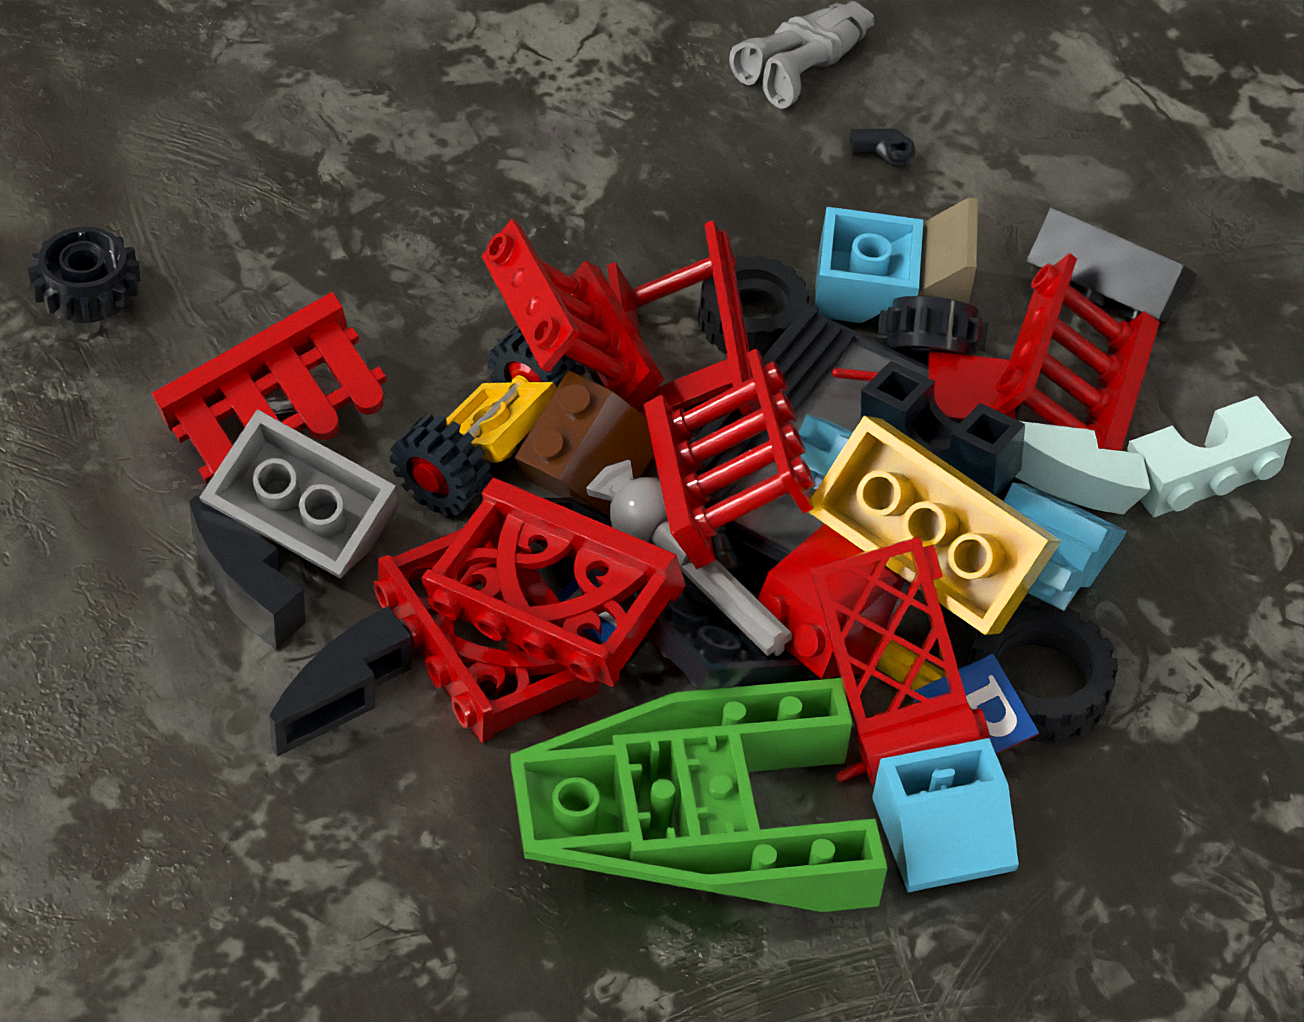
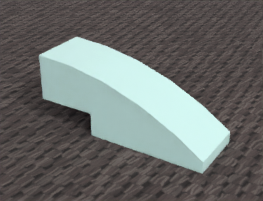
M1020 421L1025 424L1022 468L1015 477L1032 487L1064 501L1094 510L1117 514L1126 513L1151 490L1142 453L1098 448L1095 430Z

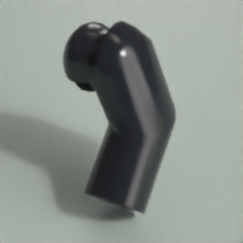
M896 129L850 130L851 152H875L895 166L907 165L915 157L914 142Z

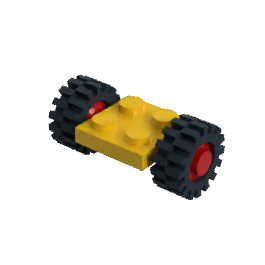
M516 325L488 355L490 357L487 361L488 369L494 370L490 375L493 383H482L447 418L438 415L434 419L432 414L426 415L424 418L421 417L391 447L390 451L393 453L390 455V463L397 465L393 469L395 476L404 478L405 481L401 485L406 492L412 489L416 493L413 499L419 504L425 500L428 502V509L434 513L440 509L441 514L449 516L451 513L454 516L459 514L488 485L487 483L491 480V474L487 472L491 468L490 463L504 461L516 452V445L532 430L567 371L569 370L583 376L586 373L584 365L576 364L577 361L563 355L549 373L542 370L520 328Z

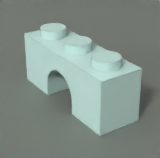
M1254 396L1215 410L1204 444L1207 448L1190 444L1181 437L1173 426L1129 441L1127 452L1143 454L1151 490L1140 501L1154 518L1173 510L1182 511L1194 502L1216 494L1219 496L1228 494L1236 487L1254 480H1266L1273 477L1281 470L1292 437L1259 397Z

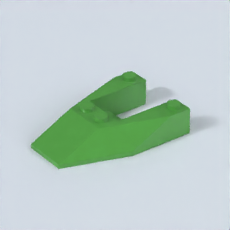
M841 678L674 692L512 753L510 755L524 858L818 912L878 907L887 865L876 819L760 829L748 772L845 763L852 720Z

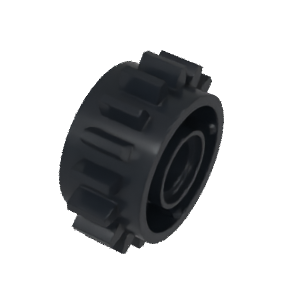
M76 227L55 234L49 240L44 241L40 253H33L31 256L33 267L28 268V274L34 300L36 303L44 302L45 310L48 314L54 313L63 320L90 323L107 319L121 309L128 307L127 301L129 296H137L138 294L137 282L141 281L135 249L133 247L125 248L124 240L121 236L117 237L106 230L95 227Z
M904 296L895 298L892 307H889L888 311H880L877 338L884 339L887 347L916 361L929 363V351L970 356L976 354L977 351H985L988 323L982 322V319L978 318L979 310L976 307L964 302L930 296Z

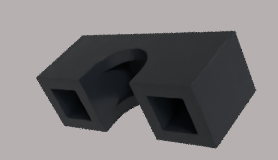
M890 361L861 390L860 421L864 416L883 419L997 497L1022 468L1025 424L982 403H979L960 424L956 423L939 409L934 397L935 381Z

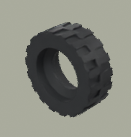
M757 255L755 257L737 256L735 272L740 298H762L778 307L777 314L768 318H749L744 316L749 349L752 351L757 348L763 357L805 306L809 304V290H806V282L796 274V270L781 264V261L776 259L770 260L764 258V256ZM713 276L702 282L698 319H700L699 327L701 332L706 334L705 339L710 344L716 345L719 351L726 354Z

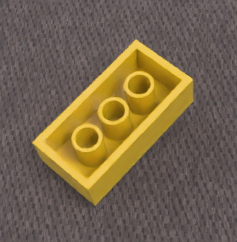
M869 416L862 418L811 497L814 509L809 511V513L865 552L917 536L921 537L923 547L934 544L943 575L942 578L933 580L939 603L985 635L1002 632L1061 543L1060 539L880 418ZM911 552L890 557L885 565L910 583H912L917 574Z

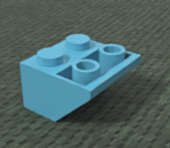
M989 738L880 759L872 799L908 892L1017 871L1019 862L1009 786Z

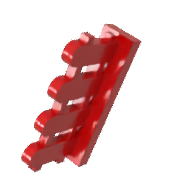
M331 292L151 394L162 420L170 431L173 430L179 443L181 444L190 439L206 465L198 470L207 485L233 447L218 423L221 420L235 413L245 428L258 409L279 421L264 396L280 388L296 411V414L283 420L281 423L298 432L307 428L314 438L329 440L338 433L340 427L336 410L351 402L358 412L370 415L378 412L383 407L384 395L380 385L387 382L386 375L379 366L370 371L354 348V345L360 342L359 336L353 327H347L343 306L334 293ZM322 363L327 365L341 386L340 389L327 396L324 395L309 373L311 369Z

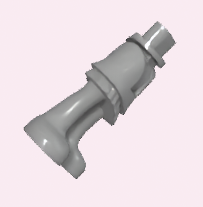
M854 1L846 5L835 3L828 8L820 9L806 16H795L788 22H782L773 35L747 39L733 46L729 58L731 70L734 76L746 85L754 84L763 77V90L767 99L780 109L787 108L798 100L802 88L800 74L811 66L829 67V65L837 63L845 53L864 38L867 29L875 23L874 16L870 11Z

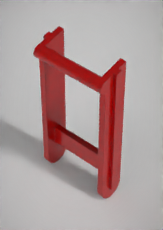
M714 220L704 224L709 257L634 289L616 262L607 265L610 287L640 338L637 308L714 276L728 359L657 387L644 403L662 394L673 411L685 409L753 378L747 357L750 349L735 272L737 262L731 251L728 234L725 229L720 231ZM759 399L739 408L744 417L760 409ZM643 404L638 411L646 417Z

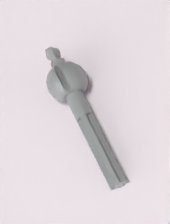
M626 460L605 467L586 487L589 496L611 501L610 520L613 528L676 554L681 571L767 656L771 653L778 656L785 651L784 644L792 639V633L717 560L697 570L670 532L659 479L653 477L633 479L631 461Z

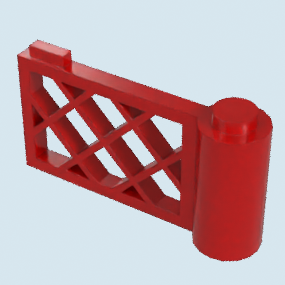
M917 536L809 568L857 732V741L862 761L872 786H875L879 763L882 758L990 739L987 722L981 708L972 710L967 702L933 580L943 577L934 544L923 547L921 537ZM911 552L917 574L906 594L878 579L890 557ZM877 562L871 575L857 568ZM849 570L867 580L851 610L832 600L826 576ZM874 585L902 600L886 629L859 615ZM919 586L921 587L925 605L913 599ZM909 605L927 613L931 622L932 629L921 648L894 634ZM835 609L848 616L841 629ZM855 620L883 635L867 665L848 655L844 640ZM890 639L917 654L902 684L875 670ZM935 640L941 659L929 653ZM925 659L944 668L950 692L926 698L910 689ZM851 664L863 670L857 683ZM873 675L897 688L898 691L887 711L866 717L860 694L870 676ZM906 694L919 700L900 706Z

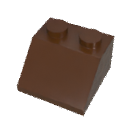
M569 370L514 457L530 482L560 497H571L592 508L596 513L610 518L611 501L589 496L586 487L605 467L626 460L631 461L633 479L645 477L655 460L647 418L613 391Z

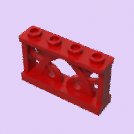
M493 477L481 493L484 500L433 569H427L421 577L430 598V606L446 619L456 620L460 618L475 625L481 633L490 639L500 641L504 638L520 645L527 654L539 661H547L549 658L566 666L572 674L583 681L594 682V680H598L614 687L620 678V671L669 600L675 602L686 586L677 555ZM499 527L502 528L498 548H484ZM535 542L546 547V549L541 553L533 554L530 546ZM565 556L574 559V574L578 586L584 595L555 604L530 607L521 591L518 568H544L558 562ZM479 563L497 564V569L492 567L481 568L471 575L473 581L484 580L487 582L485 587L479 591L459 582L470 566ZM594 568L606 573L604 576H596L597 582L601 585L598 588L587 577ZM639 588H642L643 590L628 612L625 613L619 603L627 599ZM503 596L505 602L499 599ZM605 611L616 621V629L605 643L597 644L579 636L583 630L588 628L595 629L601 636L602 624L598 615Z
M499 527L484 548H498L502 528ZM462 529L391 558L388 554L378 558L379 580L374 581V590L382 608L388 606L411 635V649L418 648L424 657L426 669L432 683L438 689L445 688L452 699V707L457 720L463 728L471 727L481 743L492 739L493 734L575 697L581 702L599 694L600 681H583L572 674L566 666L549 658L547 661H539L525 651H520L519 645L507 640V650H499L477 645L455 636L454 630L457 619L449 620L439 615L430 606L429 596L424 598L417 596L409 583L420 579L427 569H433ZM479 563L470 566L459 582L479 591L480 589L476 586L479 585L483 589L487 582L484 580L473 581L471 575L481 568L492 567L497 569V564ZM518 568L521 591L530 607L560 602L537 569ZM502 596L499 600L505 602ZM437 614L436 621H434L431 615ZM581 632V633L579 634V636H582V637L585 638V636H584L583 633ZM556 673L531 685L529 683L530 675ZM505 675L516 676L518 683L516 691L497 700L488 699L478 685L482 681H492L497 686V694L505 685Z

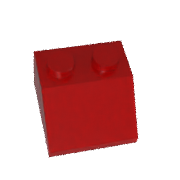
M825 523L768 572L757 599L792 633V639L784 644L785 649L821 679L839 677L840 673L809 568L865 552ZM877 562L857 568L871 575ZM887 566L884 567L878 578L899 591H902L906 581ZM849 570L826 576L832 600L851 610L867 580ZM874 585L859 615L885 629L898 597ZM835 609L841 629L848 616ZM855 620L844 640L848 655L867 665L882 634ZM851 664L854 675L862 674V669Z

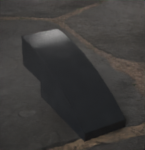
M194 496L189 501L192 536L199 558L213 586L229 608L254 633L277 649L306 623L304 589L279 573L278 552L275 546L231 517L200 501L199 496Z
M388 606L357 622L332 640L304 666L285 689L269 715L271 747L277 757L374 709L375 687L411 670V635Z

